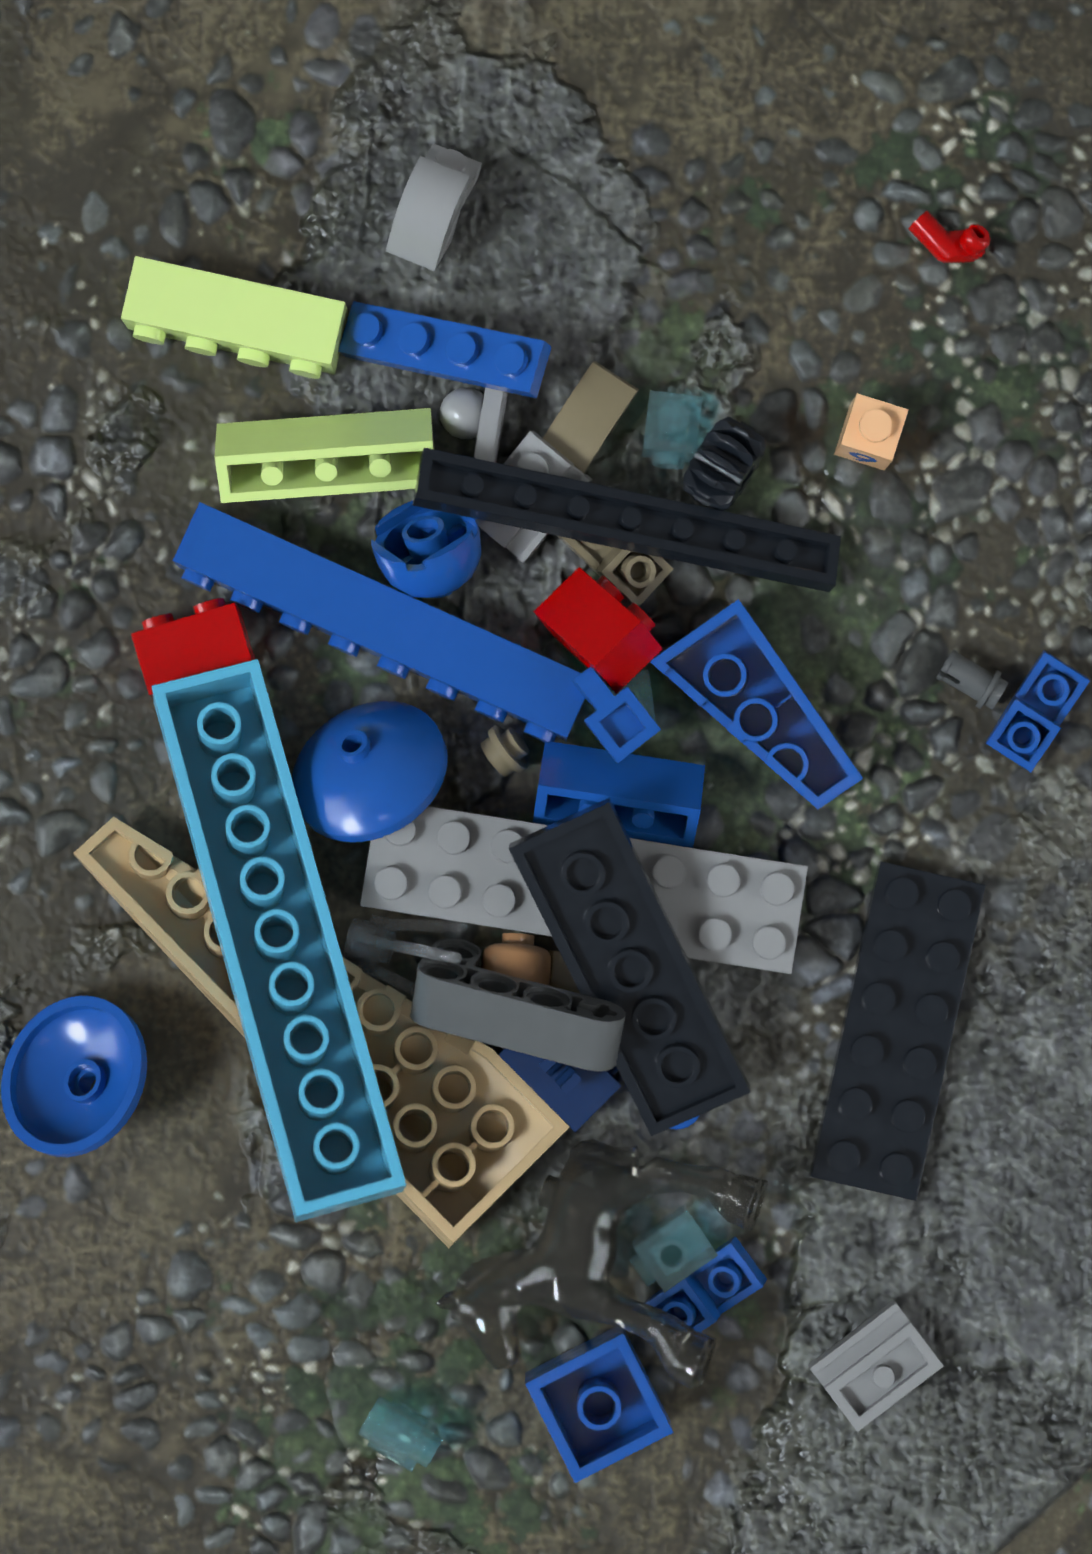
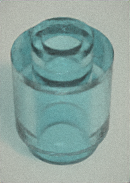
M381 1396L374 1404L358 1435L369 1441L367 1445L369 1448L411 1473L417 1463L425 1468L428 1467L443 1440L434 1434L439 1425L438 1423L396 1398L390 1402Z

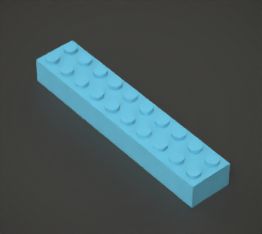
M256 659L153 685L154 706L295 1222L401 1193L406 1187V1181L259 661Z

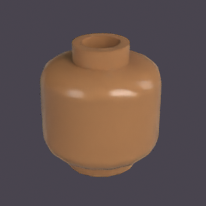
M503 933L502 943L491 944L483 949L481 968L550 986L552 958L546 949L534 946L535 936L520 933Z

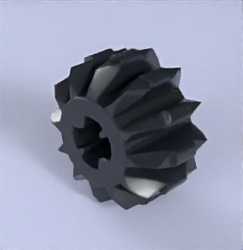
M730 416L716 422L689 462V468L684 474V490L693 495L694 500L707 508L710 506L721 511L728 509L734 504L738 496L742 494L755 470L758 468L759 462L765 454V438L755 432L756 429L743 421L738 422Z

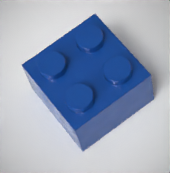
M622 1324L525 1373V1385L575 1483L673 1433L671 1421Z

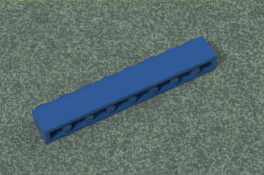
M199 502L173 558V562L184 570L181 579L209 592H211L214 584L232 591L233 594L230 601L235 602V604L258 614L262 606L268 607L281 613L282 616L279 623L292 630L308 635L311 628L328 634L331 636L328 645L353 657L358 656L360 649L380 658L376 665L378 668L402 679H406L409 671L429 680L425 687L427 690L451 701H455L458 693L475 700L477 705L474 710L495 721L504 723L508 715L524 722L526 727L523 732L544 743L545 741L554 742L556 737L567 741L585 701V697L572 682L573 679L581 674L580 672Z

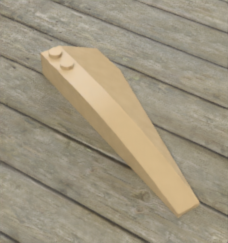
M113 816L73 853L74 856L245 1037L199 869L196 870L175 857L171 851ZM343 958L406 1181L404 1191L396 1195L450 1248L554 1144L569 1126L492 1048L479 1041L418 1025L410 1017L412 1001L408 1000L401 992L389 985L382 984L364 973L360 967Z

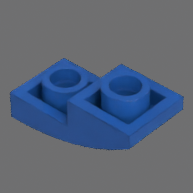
M1043 650L1001 715L986 744L1024 769L1032 772L1060 731L1061 723L1090 682V679Z
M734 1236L646 1300L642 1306L675 1349L714 1324L722 1313L762 1288L767 1278L737 1237Z

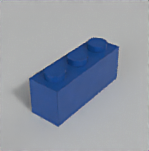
M545 741L533 823L551 825L610 797L629 838L693 848L701 811L705 765L629 754L622 761L616 763L609 753L603 749Z

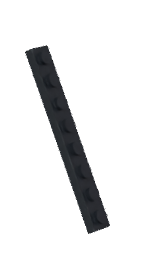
M424 448L420 456L412 506L824 592H830L836 586L841 536L429 448Z

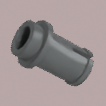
M955 649L951 651L936 677L939 681H944L976 700L975 706L979 709L984 705L991 710L995 707L1009 683L1000 678L1002 672L996 670L993 674L962 656Z

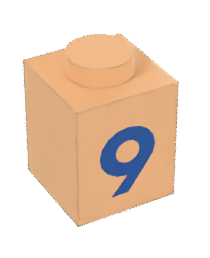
M857 393L849 406L834 455L885 471L893 461L909 409Z

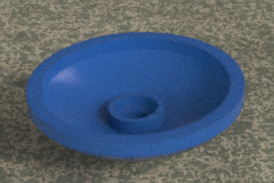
M375 701L347 709L323 724L309 738L297 757L293 768L292 781L302 817L317 833L342 842H364L392 834L416 819L430 805L439 792L447 770V747L435 722L422 710L412 705L397 701Z
M75 996L62 999L35 1015L15 1039L6 1058L2 1074L1 1100L9 1126L15 1135L34 1150L55 1157H73L86 1154L112 1139L130 1119L139 1103L145 1085L147 1054L145 1043L137 1024L119 1006L105 999L93 996ZM96 1080L94 1087L90 1091L91 1084Z

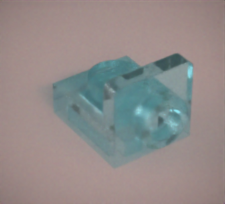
M650 390L641 457L652 458V465L656 467L683 469L684 462H690L698 449L697 441L703 397Z

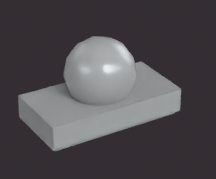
M460 387L451 391L442 401L440 420L444 429L459 439H473L477 437L474 458L497 463L508 392L485 388L483 394L480 390L471 387Z

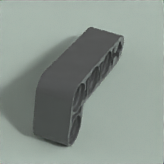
M445 938L436 941L419 962L410 1014L411 1019L418 1025L585 1070L608 1071L616 1066L626 1013L617 1004L479 968L481 949L474 943L462 939Z

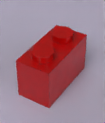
M579 567L533 612L561 645L587 668L591 666L605 685L617 694L663 648L650 633L656 626L655 623L636 603L633 602L626 608L620 603L624 596L605 576L602 575L595 581Z
M224 598L205 601L193 606L194 615L174 620L172 613L155 616L142 622L144 630L131 633L149 696L153 698V685L255 660L241 609L235 602L226 605Z

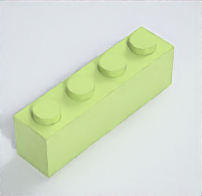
M135 256L121 319L129 330H134L133 337L144 342L163 345L165 338L186 342L185 349L198 354L216 356L217 349L238 353L237 360L245 364L268 367L269 361L289 364V371L293 374L319 379L321 372L335 375L340 354L338 350L349 313L344 301Z
M431 408L219 423L216 429L214 457L221 503L415 489L422 451L424 448L434 449Z

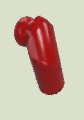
M928 210L908 228L938 261L943 263L974 262L983 257L985 249L990 244V235L983 226L971 224L965 230L947 231Z

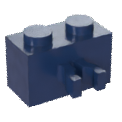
M505 1048L499 1052V1056L574 1132L621 1087L620 1082L614 1077L619 1072L617 1066L608 1071H590Z

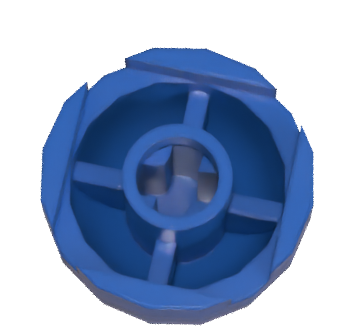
M413 500L394 508L379 520L375 527L377 538L375 541L371 539V546L377 564L393 587L411 597L441 598L458 590L473 576L482 555L477 519L412 506Z

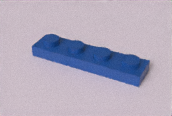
M353 301L338 352L346 358L537 399L552 347L544 340Z

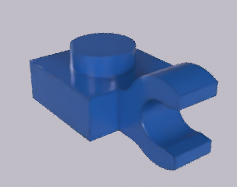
M591 666L572 680L580 693L596 710L583 721L616 763L622 761L661 730L628 686L614 696Z

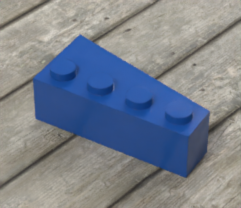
M739 599L650 661L651 664L682 689L700 707L706 710L815 808L820 809L863 779L858 769Z

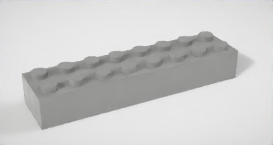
M428 806L416 819L402 829L370 841L360 906L552 936L508 849L510 843L548 825ZM630 838L688 958L792 974L808 866Z

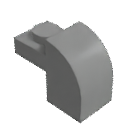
M433 143L427 155L419 157L409 177L394 217L386 252L435 271L452 241L460 210L478 179L482 163L468 158L456 150L446 149Z

